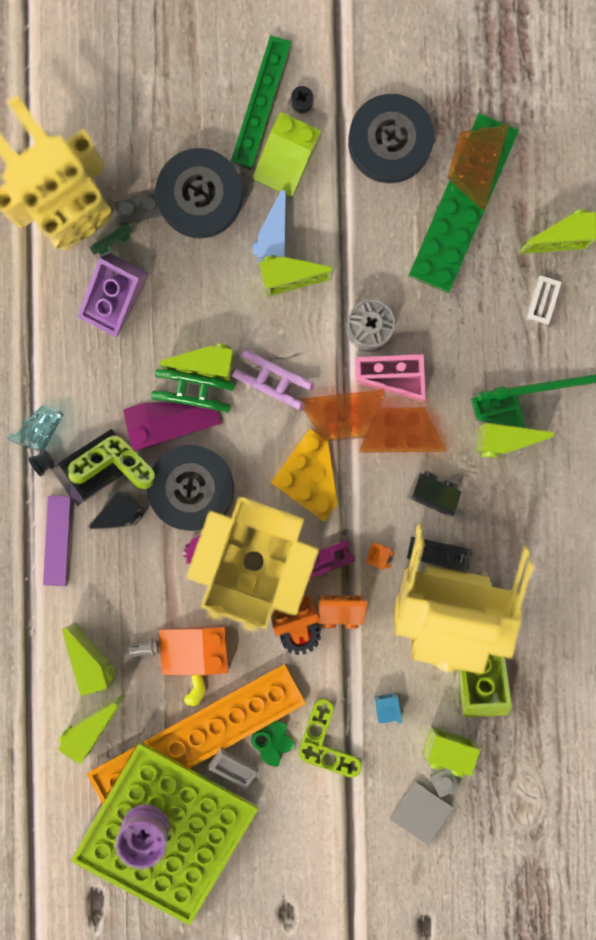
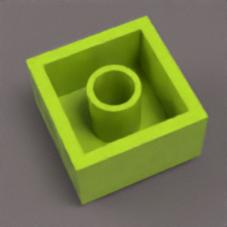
M430 727L423 748V754L427 762L430 763V767L442 770L443 767L450 769L452 774L462 778L465 775L472 777L480 753V749L473 740L434 727Z

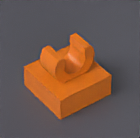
M372 542L365 563L384 570L385 567H391L387 560L389 555L395 556V553L391 551V548Z

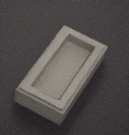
M221 747L208 765L209 770L246 790L259 772L257 767Z

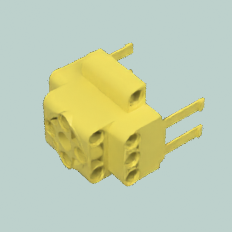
M16 95L8 101V104L37 144L19 156L16 151L13 152L0 134V155L7 164L6 173L2 175L6 184L0 188V211L17 227H25L35 220L56 248L68 251L90 237L111 220V208L91 181L103 171L104 162L84 129L66 142L63 141L60 135L55 138L46 136Z
M239 497L232 518L212 511L209 512L187 574V578L208 585L201 607L210 610L209 616L220 619L221 615L244 622V628L255 631L256 627L267 628L273 608L289 614H297L318 553V548L297 541L304 521L303 518L243 497ZM256 551L262 555L264 562L260 569L250 570L245 566L244 557L247 553Z
M418 524L409 568L404 570L394 608V634L411 638L412 660L431 663L446 672L465 670L482 674L488 654L511 658L521 624V603L530 572L534 570L532 560H528L520 592L517 595V588L526 557H529L528 546H524L511 591L492 587L490 577L429 564H426L423 572L416 571L423 545V538H420L422 524Z

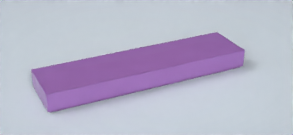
M48 496L43 585L67 586L72 498L69 496Z

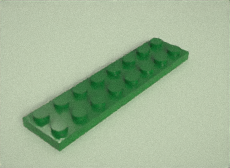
M478 113L408 277L449 294L519 130Z

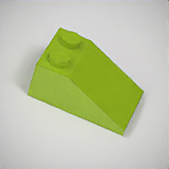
M280 112L270 132L252 180L279 193L286 191V196L293 198L320 142L321 131Z
M587 209L574 211L573 214L529 239L520 249V254L587 249L596 241V212H588Z
M276 255L264 257L263 261L259 262L267 297L330 281L332 277V267L286 257L276 258Z
M216 343V347L207 346L160 361V365L164 370H175L231 381L235 354L229 348V345Z
M485 423L478 428L475 453H481L482 458H498L499 455L554 437L555 432Z
M75 623L63 628L62 633L80 696L107 689L114 683V678H116L114 666L109 664V660Z
M488 654L482 674L459 670L463 718L509 715L512 703L505 657Z
M121 695L84 717L74 726L69 725L58 739V742L61 744L57 750L81 765L90 754L125 697Z

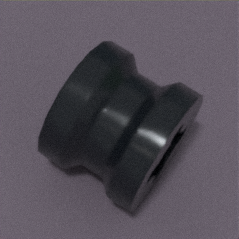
M306 86L296 87L291 94V105L295 112L305 114L313 106V93Z
M44 448L40 450L37 456L28 458L32 468L40 477L45 475V471L53 469L56 465Z

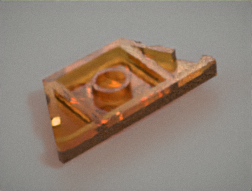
M502 124L494 128H479L477 131H463L458 136L447 178L481 209H485L509 124Z
M383 389L300 398L298 400L305 403L304 412L322 441L327 442L368 437L385 392Z
M425 407L379 408L359 449V453L446 452V448L442 444Z

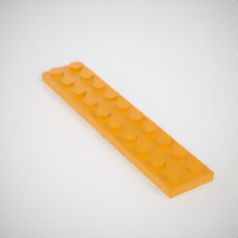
M285 663L142 742L184 766L191 768L215 755L220 747L226 749L306 704V701ZM137 745L86 773L102 804Z

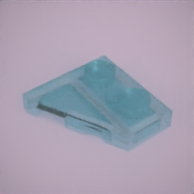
M42 405L35 411L33 416L21 423L24 426L15 435L10 433L7 439L15 444L43 453L64 414L60 410Z

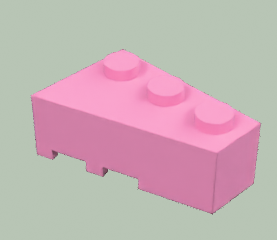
M424 355L355 357V383L420 402L426 400Z

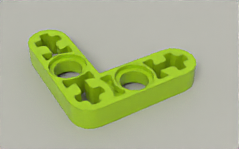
M118 436L108 437L74 460L68 467L69 479L74 483L87 481L111 463H114L140 489L150 488L154 483L155 477L152 468ZM110 445L114 447L118 445V450L116 448L110 449ZM98 455L103 458V461L101 463H93L90 459ZM130 458L136 463L133 466H126L123 461ZM75 470H83V474H80L79 472L75 474ZM140 474L143 477L148 476V480H146L145 478L140 479Z
M319 698L315 701L299 746V757L302 761L346 777H356L362 768L358 757L323 745L333 714V705L329 699ZM323 703H326L329 712L325 711L322 716V720H326V723L319 719H313V716L319 717L320 709L317 707L322 706ZM318 724L322 727L323 730L319 736L311 735L309 730L312 725ZM311 746L312 751L319 754V749H322L320 761H316L317 755L314 754L306 757L305 752L302 750ZM327 753L335 754L336 761L334 764L328 765L324 762L323 758ZM340 756L344 757V763L350 764L351 761H354L357 768L348 771V767L341 764V768H337L340 764Z

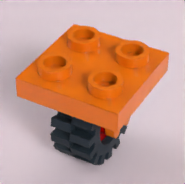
M311 595L302 596L296 615L273 608L271 622L275 636L280 635L281 643L285 649H288V652L292 653L294 650L295 655H299V651H302L304 655L307 654V649L312 652L314 650L313 645L315 647L319 645L318 641L321 640L318 624L319 618Z

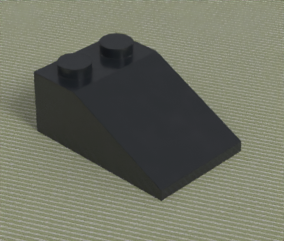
M112 429L58 462L52 469L77 506L124 475L114 463H111L83 483H74L68 476V467L74 460L108 437L117 436ZM110 445V449L116 448L118 450V445L116 447ZM96 455L91 457L90 460L93 463H101L103 458ZM130 458L123 461L126 466H133L136 463ZM77 469L75 470V474L78 473V472H79L80 474H83V470H81V471H78Z

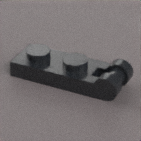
M410 537L407 559H411L416 537ZM423 539L419 561L468 571L469 565L467 561L468 556H471L472 549ZM454 553L460 554L458 562L453 561Z

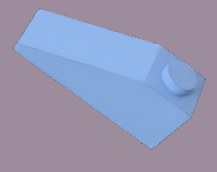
M281 191L258 233V242H253V255H257L258 262H262L264 257L276 255V258L285 257L286 191Z

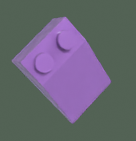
M111 253L99 257L77 317L117 337L139 298L149 273Z

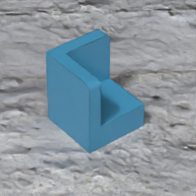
M396 693L374 696L378 722L380 724L397 721L398 724L402 723L399 700Z

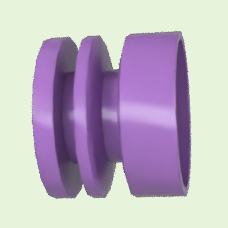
M143 804L135 806L127 812L122 821L116 842L118 855L124 863L133 868L144 869L160 861L165 853L170 828L168 818L161 809L153 805Z

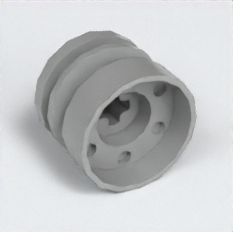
M365 300L358 303L351 310L346 323V334L349 342L355 348L364 352H374L383 348L390 340L395 329V317L392 310L385 303L378 300ZM367 320H369L370 322H376L374 329L372 327H366L368 322Z

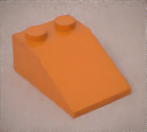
M318 595V624H323V628H336V624H345V628L357 629L359 625H364L367 601L364 596Z
M226 625L159 630L162 675H212L228 673L229 660Z

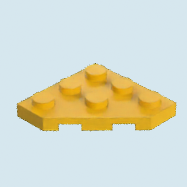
M309 429L270 483L324 522L338 504L328 441Z

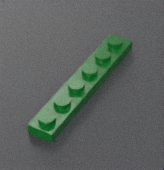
M273 35L269 37L231 158V163L250 170L253 169L291 48V41Z

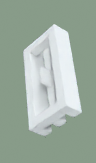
M541 275L538 277L526 317L527 320H534V322L549 325L562 282ZM543 282H545L546 285L543 291L537 315H533ZM555 285L545 318H542L550 286Z

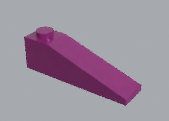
M141 403L123 409L127 432L133 450L136 452L222 424L218 411L180 403Z

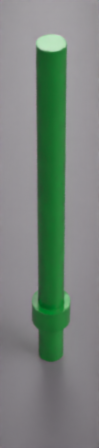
M596 374L510 388L505 386L495 387L491 391L478 392V400L496 399V401L506 400L507 397L594 384L596 383Z

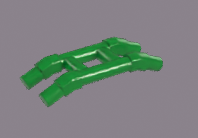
M156 369V378L176 380L178 385L176 394L165 391H152L151 399L197 406L226 413L230 412V404L207 399L209 386L233 391L235 387L234 382L175 370ZM187 382L200 384L198 398L185 395Z

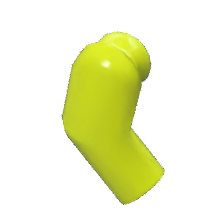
M191 675L194 688L184 698L188 706L198 705L206 693L202 675Z

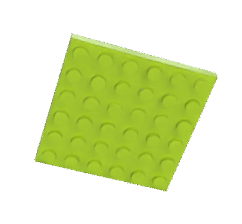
M139 741L73 854L71 862L190 926L257 813L258 806ZM145 804L161 809L168 818L170 828L165 853L160 861L151 867L141 869L133 868L123 862L118 855L116 842L122 821L127 812L135 806Z

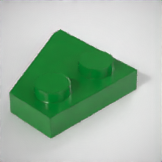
M517 396L507 397L506 400L496 401V399L479 401L478 397L470 399L476 421L526 428Z

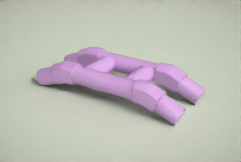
M245 348L241 356L263 368L257 379L236 368L231 376L300 411L303 410L304 402L284 392L290 381L310 391L314 389L315 383ZM270 371L282 377L277 389L265 384Z

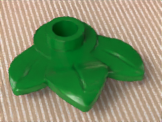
M274 721L266 728L254 732L251 736L252 746L260 752L261 760L273 767L279 766L280 754L295 748L293 740L284 734L287 724L281 721ZM263 735L267 740L261 743L258 740L259 736Z

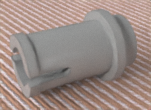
M153 638L146 642L130 643V647H132L130 648V655L132 658L144 655L154 657L155 654H159L158 640H153Z

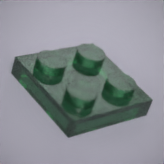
M127 223L89 248L93 255L99 253L100 256H103L112 250L110 245L116 241L122 244L130 239L129 233L132 232V229Z

